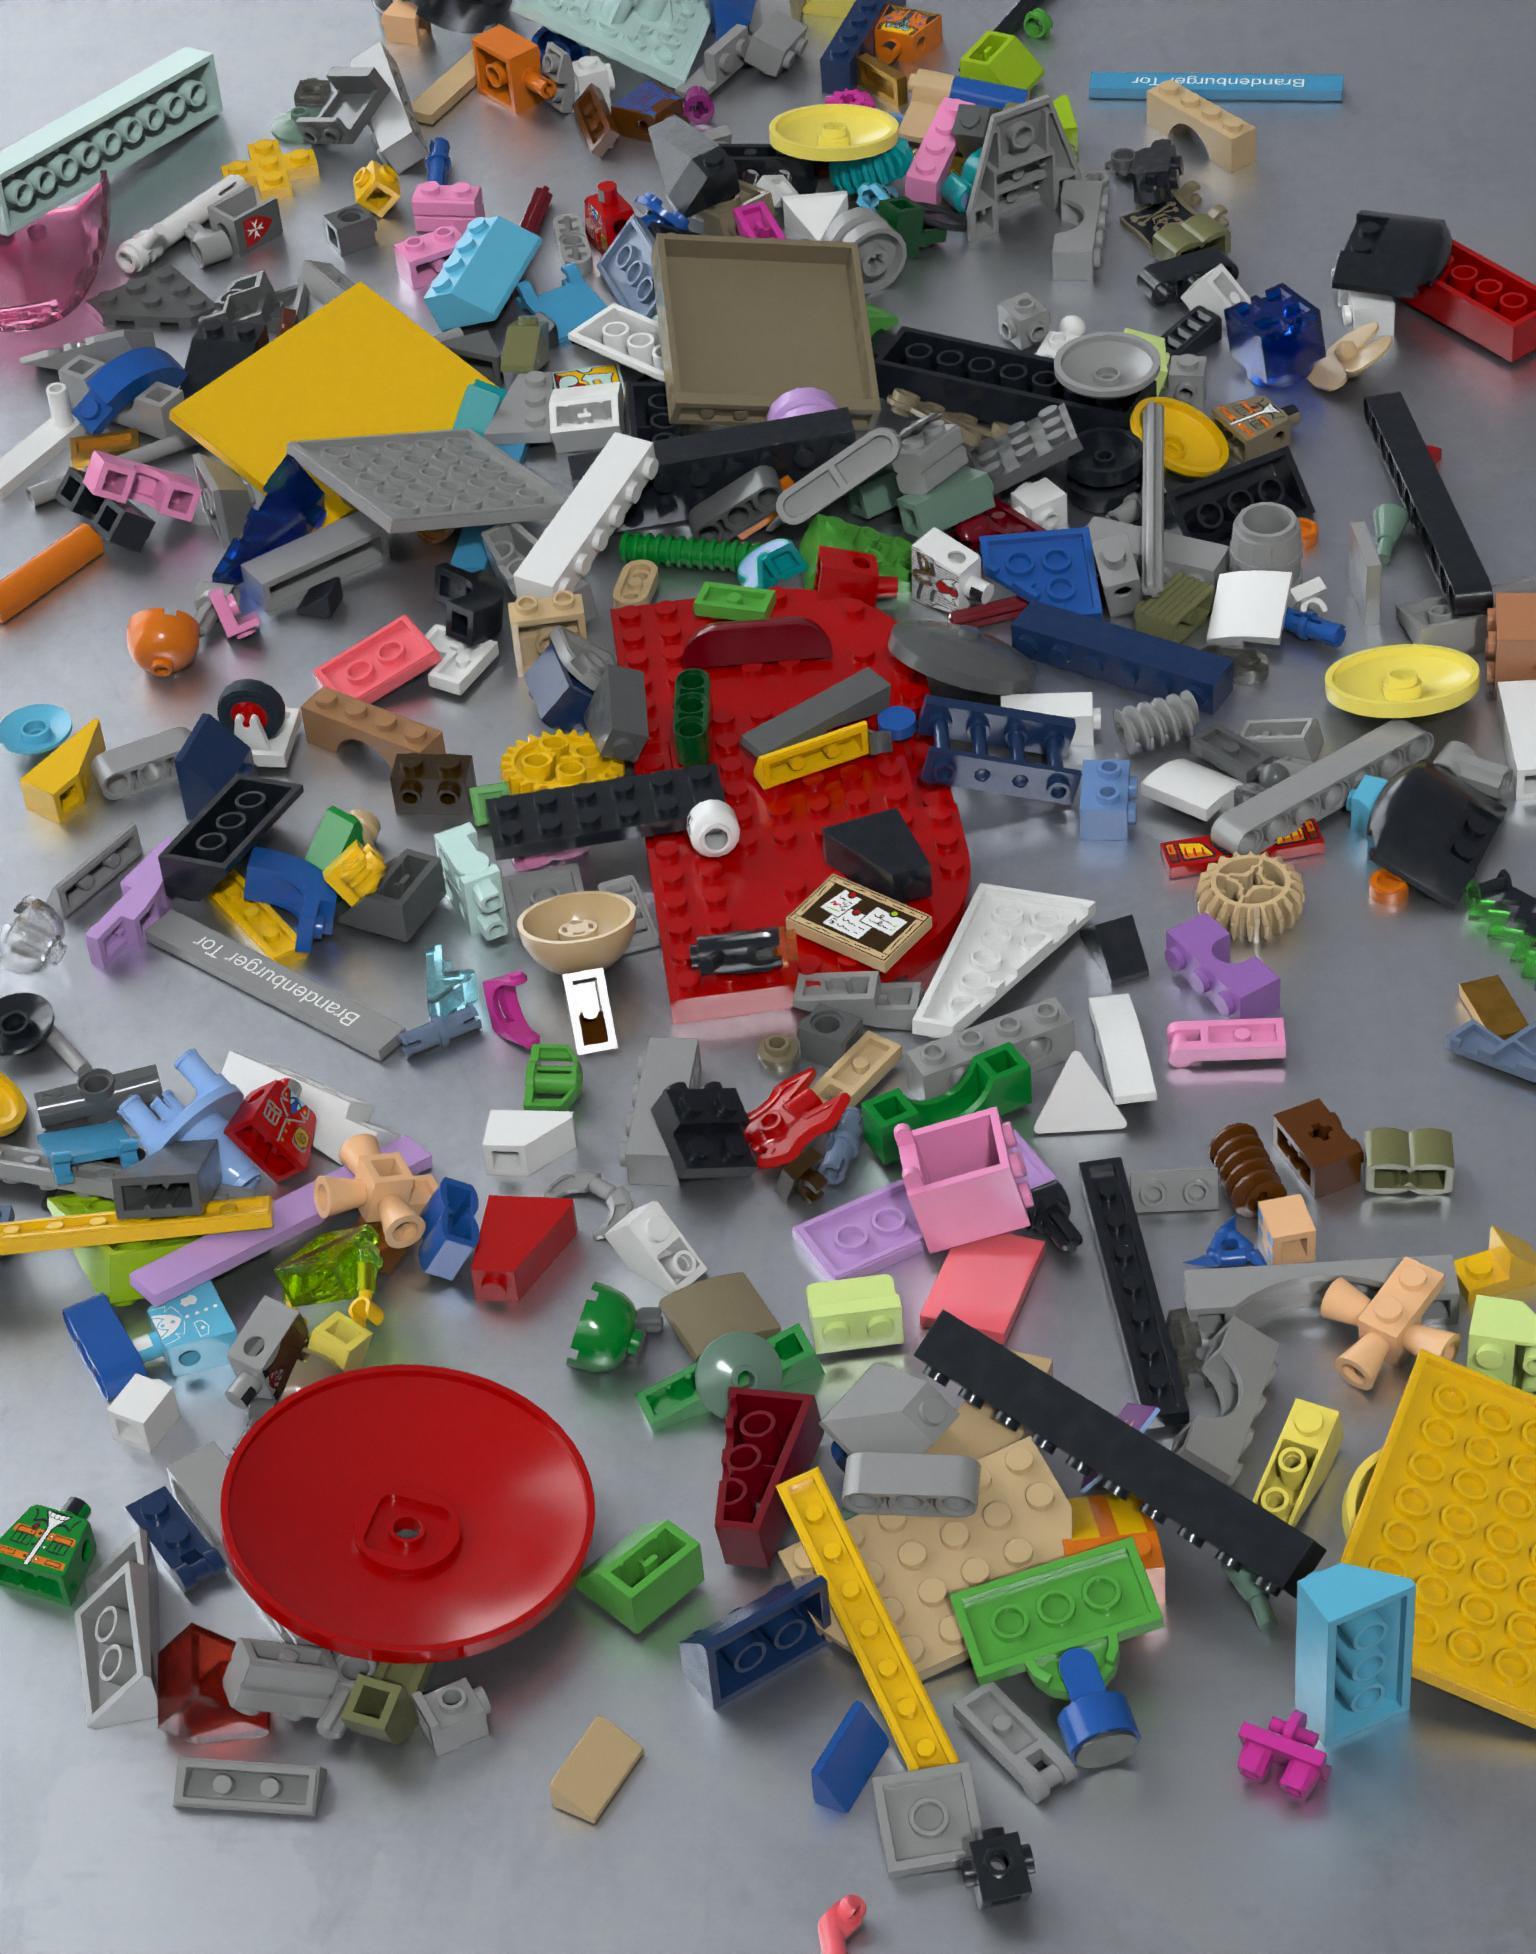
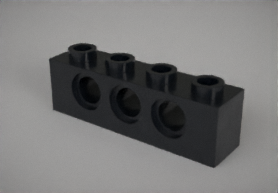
M719 144L736 163L739 180L756 186L762 175H784L799 195L816 193L819 181L818 161L788 156L774 149L771 144ZM747 170H754V171H756L758 174H752V173L748 172ZM779 170H786L790 174H783Z

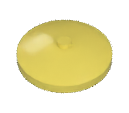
M820 104L800 107L778 115L769 125V141L774 149L788 156L813 161L839 162L876 156L890 150L897 144L899 139V124L892 115L876 108L853 104Z
M1425 644L1388 645L1362 650L1338 660L1325 673L1326 697L1334 706L1346 712L1376 718H1411L1444 712L1466 703L1476 695L1480 688L1479 665L1472 657L1455 649Z

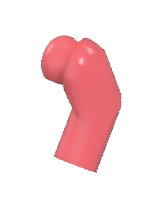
M854 1894L846 1895L820 1918L817 1928L822 1954H848L845 1941L861 1925L866 1914L867 1907L862 1898Z

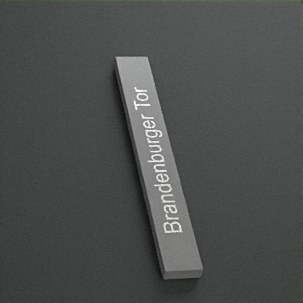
M173 909L169 910L144 930L148 942L379 1061L400 1045L397 1042V1034L406 1032V1028Z

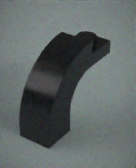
M446 562L435 566L434 600L447 605L445 636L469 646H475L494 638L501 631L503 624L504 587L495 576L484 570L471 573Z

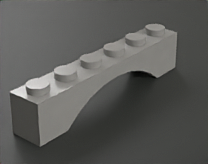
M1453 1254L1411 1256L1410 1258L1445 1274V1286L1422 1315V1325L1458 1324L1460 1291ZM1404 1257L1184 1270V1302L1189 1340L1213 1339L1234 1316L1251 1326L1272 1315L1289 1310L1321 1306L1328 1288L1339 1277H1343L1372 1300Z

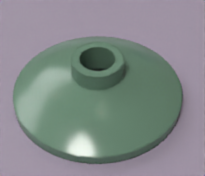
M298 106L291 109V111L279 115L271 124L272 135L285 143H308L295 122L298 117H317L321 110Z
M734 1331L719 1336L704 1349L696 1366L695 1385L700 1400L711 1413L726 1420L730 1407L728 1400L729 1386L740 1387L738 1376L743 1371L749 1372L750 1381L741 1388L780 1391L782 1384L781 1361L773 1346L764 1338L750 1332Z

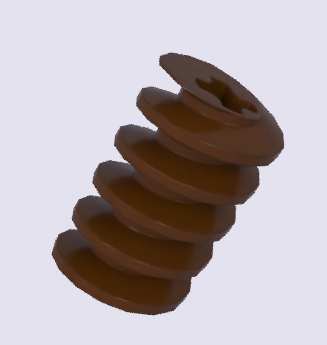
M1235 1123L1225 1127L1215 1135L1208 1148L1209 1158L1214 1167L1218 1168L1220 1181L1238 1214L1246 1218H1258L1259 1201L1287 1196V1191L1284 1185L1281 1184L1282 1181L1270 1160L1269 1154L1264 1149V1144L1258 1137L1255 1127L1247 1123Z

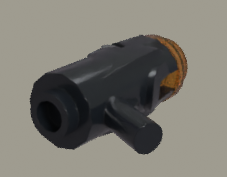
M785 926L763 927L753 930H738L723 934L698 936L697 944L689 945L692 970L700 969L701 976L767 972L774 968L789 967L791 962H799L795 929L785 930Z

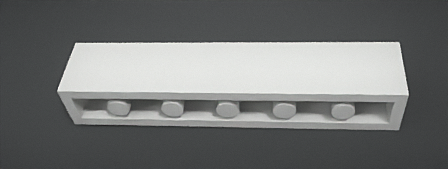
M618 432L612 435L514 573L517 598L523 595H532L536 599L552 597L560 590L574 592V588L581 577L588 574L597 554L606 548L608 539L616 527L622 525L629 508L633 503L638 502L645 485L656 476L658 460L655 458L653 442Z

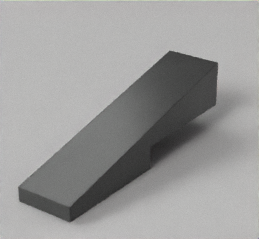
M867 667L741 735L740 744L758 758L759 756L824 735L828 729L879 714L882 710L889 707L891 684L870 667Z

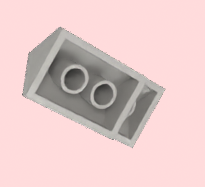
M139 1528L85 1580L88 1600L74 1612L87 1727L94 1730L162 1716L158 1569L146 1530Z

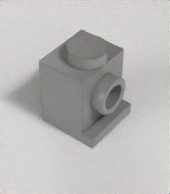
M466 1677L425 1695L422 1694L421 1690L412 1694L417 1723L436 1758L489 1735L486 1714L492 1712L489 1699L481 1685L472 1689Z

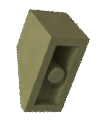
M522 315L518 316V320L508 325L501 360V372L528 373L539 370L549 362L548 321H538V316Z

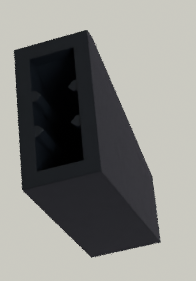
M897 808L822 828L824 860L828 865L860 885L902 904L932 895L931 864Z

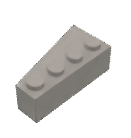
M518 522L496 524L482 532L481 537L494 574L502 583L510 602H515L517 594L513 575L538 539ZM581 577L574 588L573 594H582L585 623L598 616L590 584Z

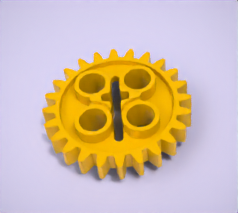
M557 729L555 735L542 731V737L539 738L529 734L528 742L516 740V747L508 746L507 754H502V762H500L501 780L503 782L507 781L511 795L573 786L579 783L610 780L623 777L625 774L624 760L599 755L590 733L587 732L580 736L577 735V730L575 729L569 734H564L561 729Z

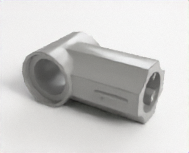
M1460 741L1447 743L1433 761L1437 766L1483 794L1501 801L1506 796L1512 781L1513 769L1476 757L1473 750L1467 744Z

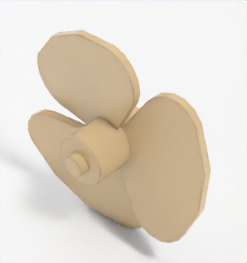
M1372 322L1358 327L1333 344L1326 351L1325 355L1318 356L1306 366L1308 382L1316 389L1334 391L1346 383L1348 377L1361 376L1366 368L1382 358L1394 342L1392 337L1384 336L1364 346L1374 337L1379 330V326L1376 322Z

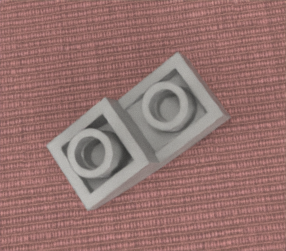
M547 42L545 55L542 59L541 72L556 82L557 89L553 97H549L545 101L561 113H572L575 78L570 55L555 43Z

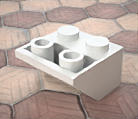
M621 382L553 389L549 401L550 434L557 453L604 448L615 432L625 434Z

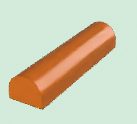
M82 523L1 579L0 623L4 624L105 552L99 534L90 525Z

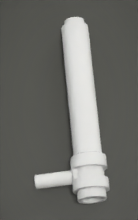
M238 174L228 175L159 223L154 224L149 230L144 229L135 234L132 239H128L119 246V250L116 252L118 265L128 273L140 272L146 268L149 263L159 259L163 255V251L185 237L184 229L188 227V222L194 221L200 225L209 220L207 207L246 186L245 179Z

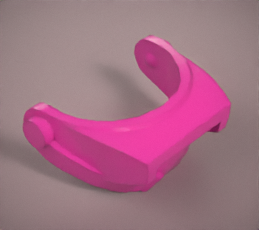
M518 970L483 981L482 984L492 1029L499 1036L525 1046L526 1049H531L532 1044H539L540 1035L534 1032L526 1022L516 993V986L527 982V975L522 970Z

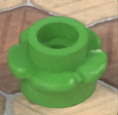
M1036 8L1033 12L1029 11L1026 14L1023 27L1028 36L1038 39L1043 35L1048 36L1050 34L1053 22L1044 10Z

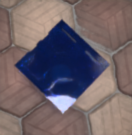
M1282 282L1265 290L1266 296L1263 298L1254 295L1250 297V304L1241 301L1224 309L1231 357L1245 367V373L1249 381L1258 386L1268 388L1285 387L1302 381L1313 371L1314 362L1326 357L1320 310Z

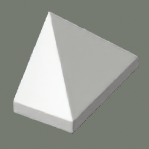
M847 191L782 196L785 228L815 241L823 240L824 233L832 221L848 210Z

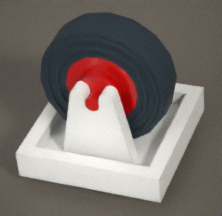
M242 679L227 685L218 700L217 716L220 723L251 748L254 764L258 767H286L302 721L300 708H285L282 696L272 686L259 680Z

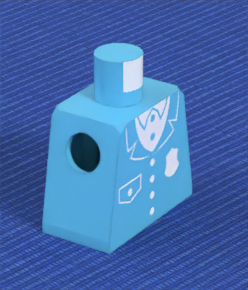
M211 1280L158 1307L150 1306L147 1313L152 1332L131 1340L143 1364L163 1356L171 1374L180 1377L230 1364L227 1358L228 1351L238 1337V1334Z

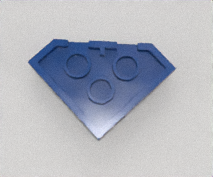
M1089 527L979 536V548L984 575L1029 603L1035 600L1102 620L1103 612Z

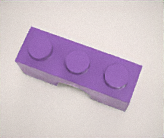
M1204 912L1166 931V951L1164 955L1168 966L1174 972L1181 974L1198 994H1203L1213 1003L1222 1016L1229 1019L1262 1018L1280 1009L1281 978L1256 956L1240 963H1230V933L1209 914Z

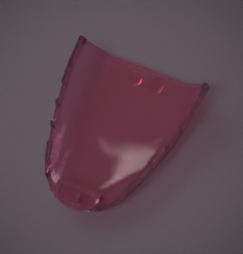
M100 170L99 183L76 206L54 209L9 236L0 234V332L29 331L53 324L69 315L87 296L102 263L108 242L111 196L107 170Z

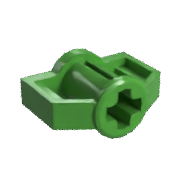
M532 1044L530 1061H528L526 1068L524 1110L567 1111L580 1098L583 1085L582 1066L569 1045ZM541 1061L571 1062L573 1066L541 1065ZM539 1094H565L562 1099L537 1098Z

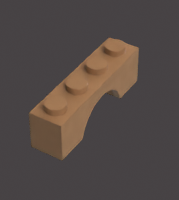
M325 686L300 706L307 742L337 753L351 739L359 740L380 753L391 769H393L397 753L446 754L442 731Z

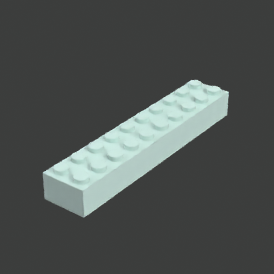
M185 47L0 151V234L6 236L13 234L222 112L223 105L213 53Z

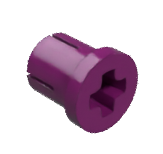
M692 86L685 94L683 113L693 124H704L714 114V103L709 97L708 91L702 86L700 88Z

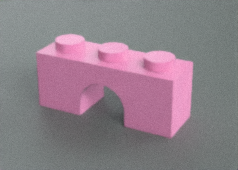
M97 450L93 451L83 480L84 485L93 495L126 504L127 499L136 500L151 506L160 514L188 522L192 521L202 489L191 477Z

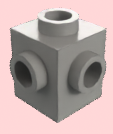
M1027 292L998 303L999 332L1006 340L1011 341L1020 350L1031 348L1043 342L1047 336L1049 324L1051 323L1050 312L1045 305L1039 303Z

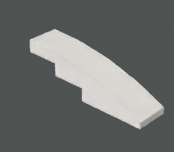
M1129 993L1088 998L1089 1014L1095 1027L1096 1044L1102 1057L1103 1075L1114 1104L1157 1100L1144 1038Z

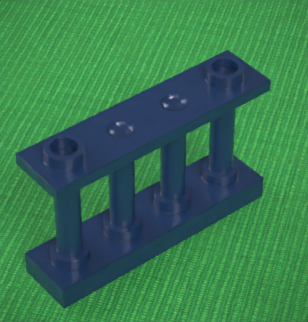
M925 694L916 724L917 734L934 736L935 747L929 746L920 776L921 781L1066 805L1073 804L1082 777V771L1064 768L1062 757H1067L1076 730L1074 718ZM950 739L971 742L972 753L950 749ZM987 745L1008 748L1010 759L989 756ZM1025 751L1047 755L1048 765L1026 762Z

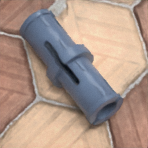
M471 1004L466 1008L441 1018L439 1015L429 1018V1023L397 1034L398 1044L403 1043L404 1045L400 1047L402 1054L407 1059L436 1045L442 1048L449 1045L450 1040L481 1029V1020H475L474 1018L479 1016L476 1008Z
M847 1107L834 1134L830 1133L826 1141V1155L820 1164L818 1172L824 1175L828 1168L825 1178L829 1184H839L844 1180L852 1157L855 1158L860 1149L859 1139L863 1131L862 1116L860 1118L862 1110L856 1107Z

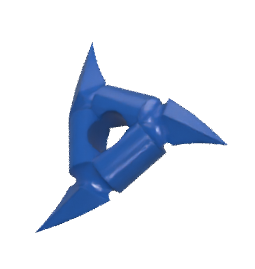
M1237 1214L1226 1221L1215 1232L1206 1251L1207 1255L1182 1262L1207 1267H1218L1220 1265L1221 1268L1244 1266L1247 1261L1257 1266L1267 1265L1259 1249H1254V1244L1236 1230ZM1229 1246V1247H1231V1248H1233V1249H1235V1250H1224V1249H1226V1248Z

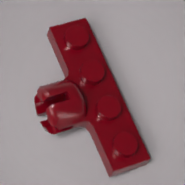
M994 496L996 507L947 528V531L956 529V531L949 533V536L977 554H980L979 536L1047 531Z

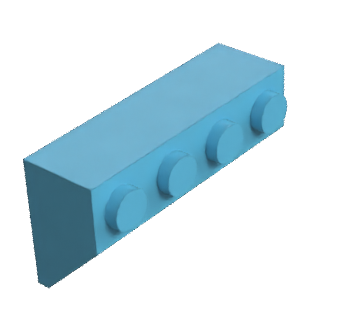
M500 216L486 219L478 217L472 220L467 225V229L461 239L455 244V249L444 262L443 268L436 279L432 281L430 289L423 298L441 331L496 320L543 241L540 236Z
M1339 1563L1325 1570L1313 1571L1305 1578L1297 1581L1295 1707L1298 1711L1307 1714L1308 1725L1313 1732L1319 1734V1740L1324 1747L1410 1710L1416 1585L1410 1578Z

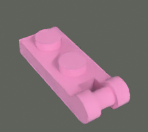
M1283 1017L1177 1021L1169 1024L1166 1029L1167 1042L1170 1045L1168 1047V1061L1176 1068L1187 1067L1194 1061L1286 1058Z

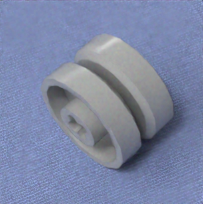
M856 207L843 212L832 221L825 231L822 240L858 243L865 294L881 291L893 283L903 270L907 258L906 243L902 236L879 213L871 208Z

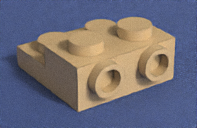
M560 590L552 597L536 599L532 595H523L517 598L515 602L508 603L518 677H524L523 675L549 644H553L549 633L556 625H561L587 639L581 593L573 594L568 590Z

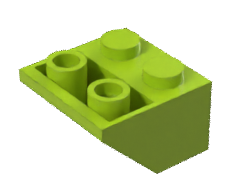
M987 30L960 59L961 77L1030 91L1045 75V69L1016 36Z

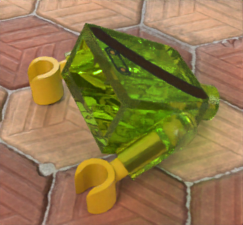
M362 1224L358 1228L326 1232L274 1269L284 1289L281 1301L285 1302V1305L297 1310L298 1306L348 1300L359 1294V1297L349 1306L348 1312L350 1317L362 1328H366L367 1318L376 1326L380 1325L384 1318V1312L372 1301V1295L377 1293V1272L382 1267L383 1262L380 1250L377 1247L379 1236L376 1230L370 1225ZM302 1317L307 1326V1320L304 1317Z

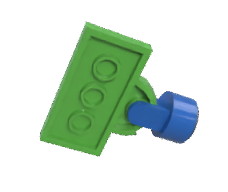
M1133 1537L949 1595L979 1686L1026 1671L1034 1685L1050 1697L1071 1701V1704L1065 1707L1059 1714L1057 1723L1069 1757L1075 1765L1084 1768L1109 1766L1128 1757L1136 1749L1141 1735L1127 1697L1120 1692L1107 1691L1106 1687L1116 1676L1121 1660L1119 1641L1165 1626L1161 1610Z

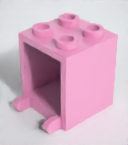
M997 1106L915 1130H911V1127L904 1123L894 1127V1137L899 1148L903 1169V1182L930 1254L1031 1226L1027 1208L1033 1207L1034 1201L1028 1181L1021 1182L1020 1178L1027 1176L1025 1162L1020 1150L1012 1151L1013 1147H1017L1013 1127L1010 1121L1002 1123Z

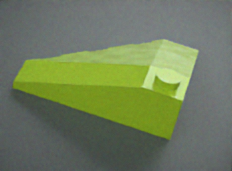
M76 1194L47 1198V1207L53 1217L116 1211L114 1201L102 1200L100 1196L80 1197ZM207 1234L71 1249L94 1290L99 1294L103 1292L112 1305L128 1306L134 1304L135 1300L144 1299L139 1292L130 1286V1273Z

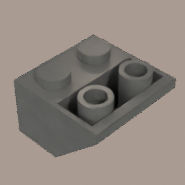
M405 849L385 864L387 866L385 869L386 875L380 880L377 886L378 889L373 894H366L353 907L348 905L339 916V923L409 942L447 892L441 858Z

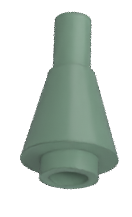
M1394 503L1382 504L1373 512L1378 543L1377 554L1381 564L1390 562L1392 548L1410 518L1406 509Z
M1222 1563V1571L1246 1603L1251 1606L1259 1629L1261 1631L1274 1629L1278 1622L1269 1601L1270 1593L1253 1583L1257 1574L1245 1566L1237 1573Z

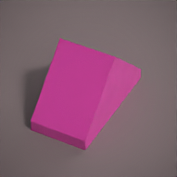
M764 201L733 209V216L739 236L786 239Z

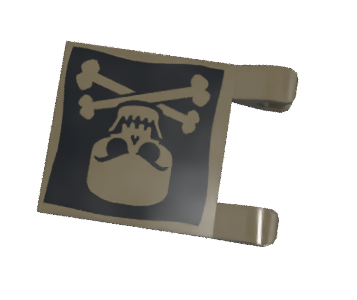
M1189 181L1174 194L1172 201L1147 205L1119 217L1120 223L1153 253V235L1169 225H1181L1188 218L1198 214L1191 206L1199 205L1202 202V197L1194 193L1200 190L1201 186L1195 181ZM1215 205L1206 213L1225 228L1228 227V220L1220 217L1228 213V210L1223 205Z

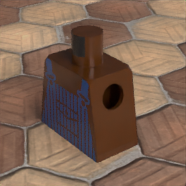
M651 80L646 81L611 105V115L620 136L651 143L648 127L673 115H677L690 124L689 118L684 116L682 98Z

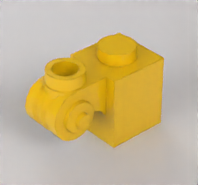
M356 839L322 872L323 878L353 907L366 894H373L378 889L377 886L380 880L386 875L385 869L387 866L383 862L385 858L370 843L363 846Z

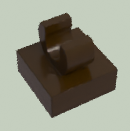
M812 1146L808 1147L782 1169L774 1192L785 1202L799 1193L805 1202L813 1205L824 1195L821 1190L828 1185V1180L818 1172L823 1156Z

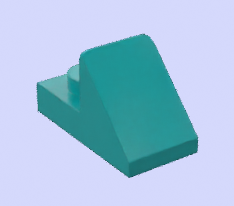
M476 379L473 385L469 384L467 386L453 429L471 428L484 437V432L508 391Z

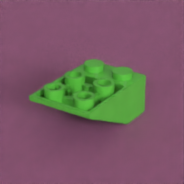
M817 513L799 545V552L808 564L807 570L803 571L805 589L813 590L818 548L820 545L873 554L877 558L879 576H897L898 593L912 592V545L914 543L903 537H892L879 533L871 527H860L844 522L836 516L828 517Z

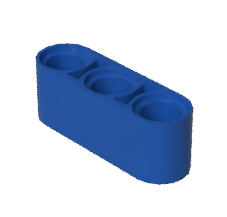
M103 1292L62 1309V1315L69 1334L107 1401L115 1399L136 1373L148 1377L139 1353Z

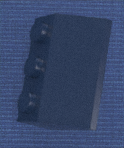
M822 1575L797 1576L783 1585L773 1587L767 1594L746 1606L734 1609L726 1617L709 1627L695 1631L686 1640L679 1643L683 1674L713 1710L830 1644L824 1634L820 1636L817 1633L810 1617L811 1614L823 1630L831 1625L827 1580Z

